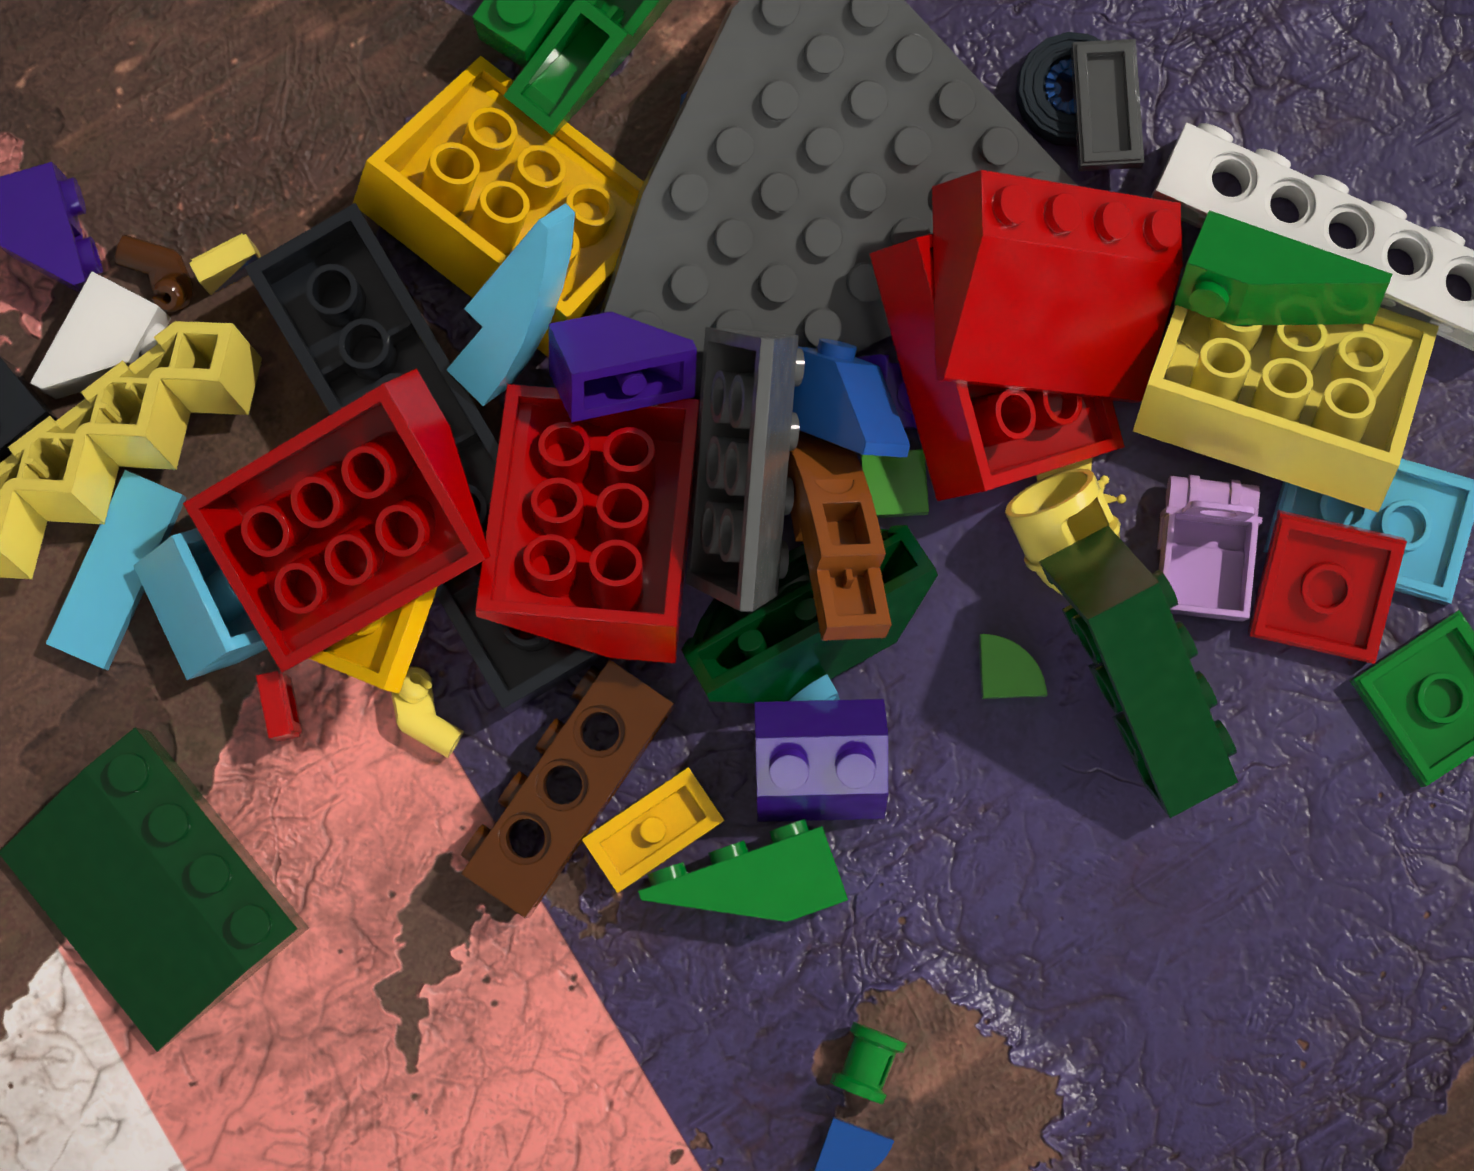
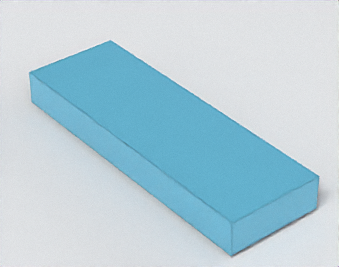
M124 470L110 501L105 524H100L48 637L47 645L102 669L109 670L145 591L133 565L169 538L187 497Z

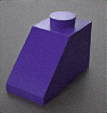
M611 311L549 324V373L571 422L695 397L697 348L693 340Z

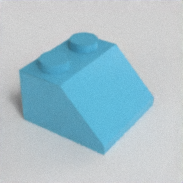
M197 528L170 536L133 565L186 680L237 664L267 649Z

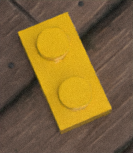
M688 767L584 837L582 841L616 892L619 893L725 820Z

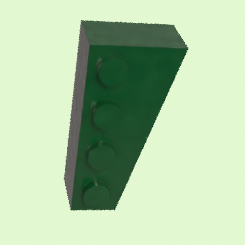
M1109 526L1039 561L1048 582L1054 584L1071 604L1062 609L1071 631L1075 635L1077 634L1085 651L1094 662L1088 665L1106 701L1113 711L1118 713L1112 718L1144 786L1169 818L1238 783L1229 757L1237 753L1236 747L1222 722L1218 719L1214 721L1210 709L1218 705L1217 699L1205 676L1200 671H1194L1190 659L1198 656V651L1184 624L1181 621L1175 622L1170 609L1178 605V600L1164 573L1161 570L1151 573Z

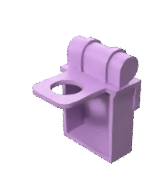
M1189 475L1188 478L1169 476L1166 489V508L1160 512L1157 550H1161L1159 570L1164 573L1170 582L1178 600V605L1170 609L1172 614L1241 622L1250 618L1258 526L1262 524V517H1258L1259 486L1241 484L1240 480L1232 479L1229 482L1200 479V476Z

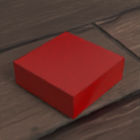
M280 671L256 675L268 738L280 742L301 737L300 733L303 732L291 677Z

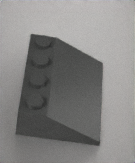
M705 327L686 584L739 611L753 612L778 596L779 579H784L788 571L789 549L786 541L782 540L784 515L790 514L794 502V484L792 478L787 477L789 451L795 450L799 439V419L797 414L792 411L794 386L798 387L801 384L804 375V353L801 348H798L797 335L780 332Z

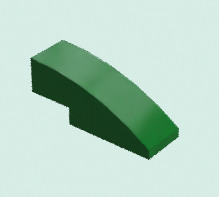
M574 0L503 96L548 133L555 135L612 75L654 25L672 0Z

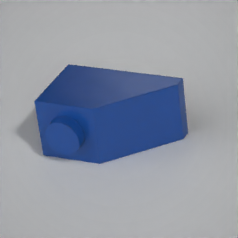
M819 339L817 348L798 347L803 350L805 360L802 382L798 387L794 386L792 412H795L798 416L799 430L862 455L908 457L910 443L880 366L856 358V346L836 340Z

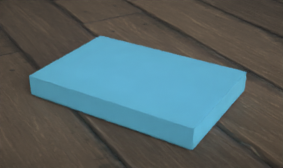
M1401 458L1398 470L1379 512L1283 481L1263 552H1268L1278 510L1403 537L1407 543L1394 591L1447 606L1452 603L1474 522V479Z

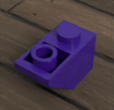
M53 162L1 176L0 248L18 261L80 293L91 272L100 274L103 273V268L93 238L91 236L84 238L78 216L86 214V206L76 178L67 179Z

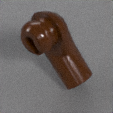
M123 235L115 253V264L146 273L154 293L151 299L164 312L171 313L184 309L191 301L193 282L179 252L132 236Z

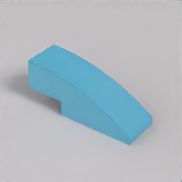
M566 203L536 222L464 308L482 328L446 370L482 406L507 389V384H513L533 357L551 323L564 287L572 251L575 212Z

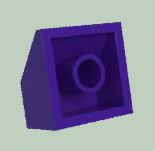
M884 699L754 702L757 822L800 821L803 819L806 821L885 819L888 800V727Z

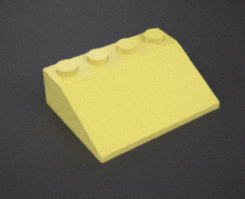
M1176 305L1148 381L1133 432L1379 512L1400 465L1439 326L1379 307L1373 324L1234 326L1205 316L1189 334L1203 346L1198 355L1180 340L1177 342L1184 321L1192 311Z

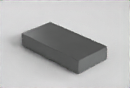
M1136 39L1073 42L1070 52L1078 171L1142 168L1144 164Z

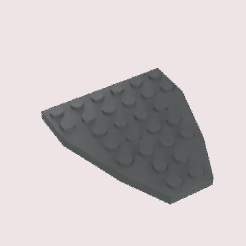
M736 0L728 8L639 191L600 313L611 311L693 340L697 348L695 397L687 399L700 400L705 327L780 332L797 335L798 347L817 348L819 339H831L856 346V353L890 336L891 331L869 253L933 233L932 186L979 170L1078 185L905 0Z

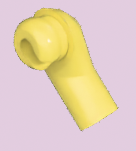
M411 666L406 674L400 694L391 692L397 726L403 733L449 758L464 731L436 715L432 678L423 668Z

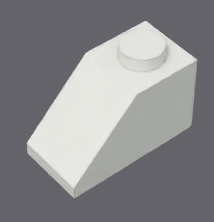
M91 272L30 383L55 399L79 393L122 360L129 366L157 345L158 342L154 336L168 326L171 317L158 305Z

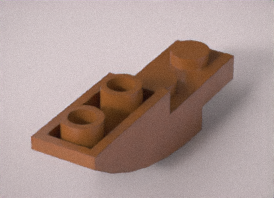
M799 430L797 446L794 451H789L787 477H791L794 484V502L790 513L796 542L803 541L821 639L826 641L886 638L892 625L880 570L886 553L872 496L856 452Z

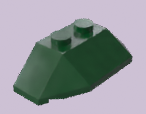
M897 525L891 526L889 530L880 529L886 553L880 570L892 624L886 638L822 641L804 543L789 551L788 571L784 579H779L778 596L753 612L739 611L714 598L701 617L693 637L688 638L681 649L709 701L732 703L789 701L798 692L827 674L832 679L897 643L938 576L936 568L908 526Z

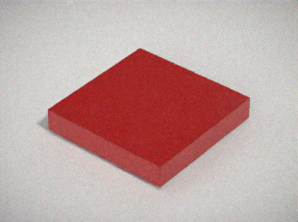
M1278 510L1248 628L1249 636L1375 664L1407 541L1399 536Z

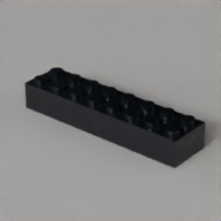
M356 203L245 266L246 272L330 415L383 383L417 368L450 425L486 539L499 445L466 389L446 370L451 363ZM482 562L439 585L437 588V598L501 707L509 714L605 658V656L476 617L475 610Z

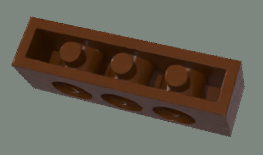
M611 660L608 661L602 671L594 665L587 671L571 696L580 702L566 723L556 718L550 724L535 747V750L543 755L529 776L521 771L514 776L498 800V803L506 808L492 830L482 824L461 853V856L469 861L461 874L524 918L531 917L582 843V839L587 836L675 708L674 703ZM598 715L612 717L616 720L619 727V736L616 743L603 751L590 749L583 738L586 723ZM572 768L581 777V792L571 803L557 804L548 795L547 781L550 775L557 769ZM525 820L537 822L545 834L543 848L538 854L529 858H523L516 854L510 843L512 830L517 824Z

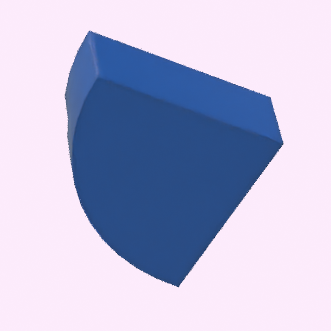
M832 1117L813 1171H873L888 1155L894 1139Z

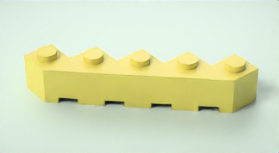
M174 321L154 336L158 344L136 361L127 366L122 360L81 391L85 397L83 401L56 421L51 416H48L8 447L12 454L0 463V578H33L47 521L105 524L119 467L177 470L191 413L249 415L262 358L233 323Z

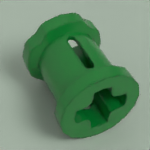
M853 1022L850 1031L854 1035V1039L841 1072L833 1073L830 1083L860 1097L884 1104L887 1095L882 1089L896 1053H904L907 1043L873 1028Z

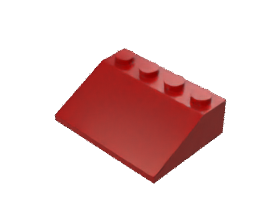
M979 170L932 186L936 380L1130 403L1142 402L1183 266L1181 203L987 170Z
M933 233L869 253L937 501L988 491L1125 447L1112 400L936 380Z
M417 368L383 383L183 503L281 673L491 557L450 425Z
M507 384L485 539L491 557L482 562L475 610L476 617L609 658L676 663L691 520L700 400L682 399L571 422L556 388Z

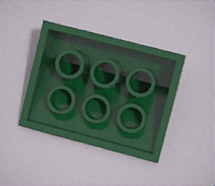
M134 727L85 767L0 850V856L156 1052L161 1051L309 929L308 925L153 733Z

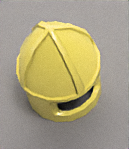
M1072 469L1046 477L1025 488L1014 496L1006 506L1005 514L1025 554L1024 562L1030 570L1035 571L1047 586L1060 594L1061 592L1056 586L1048 582L1039 561L1106 526H1109L1120 538L1121 524L1119 519L1111 513L1094 473L1089 469Z

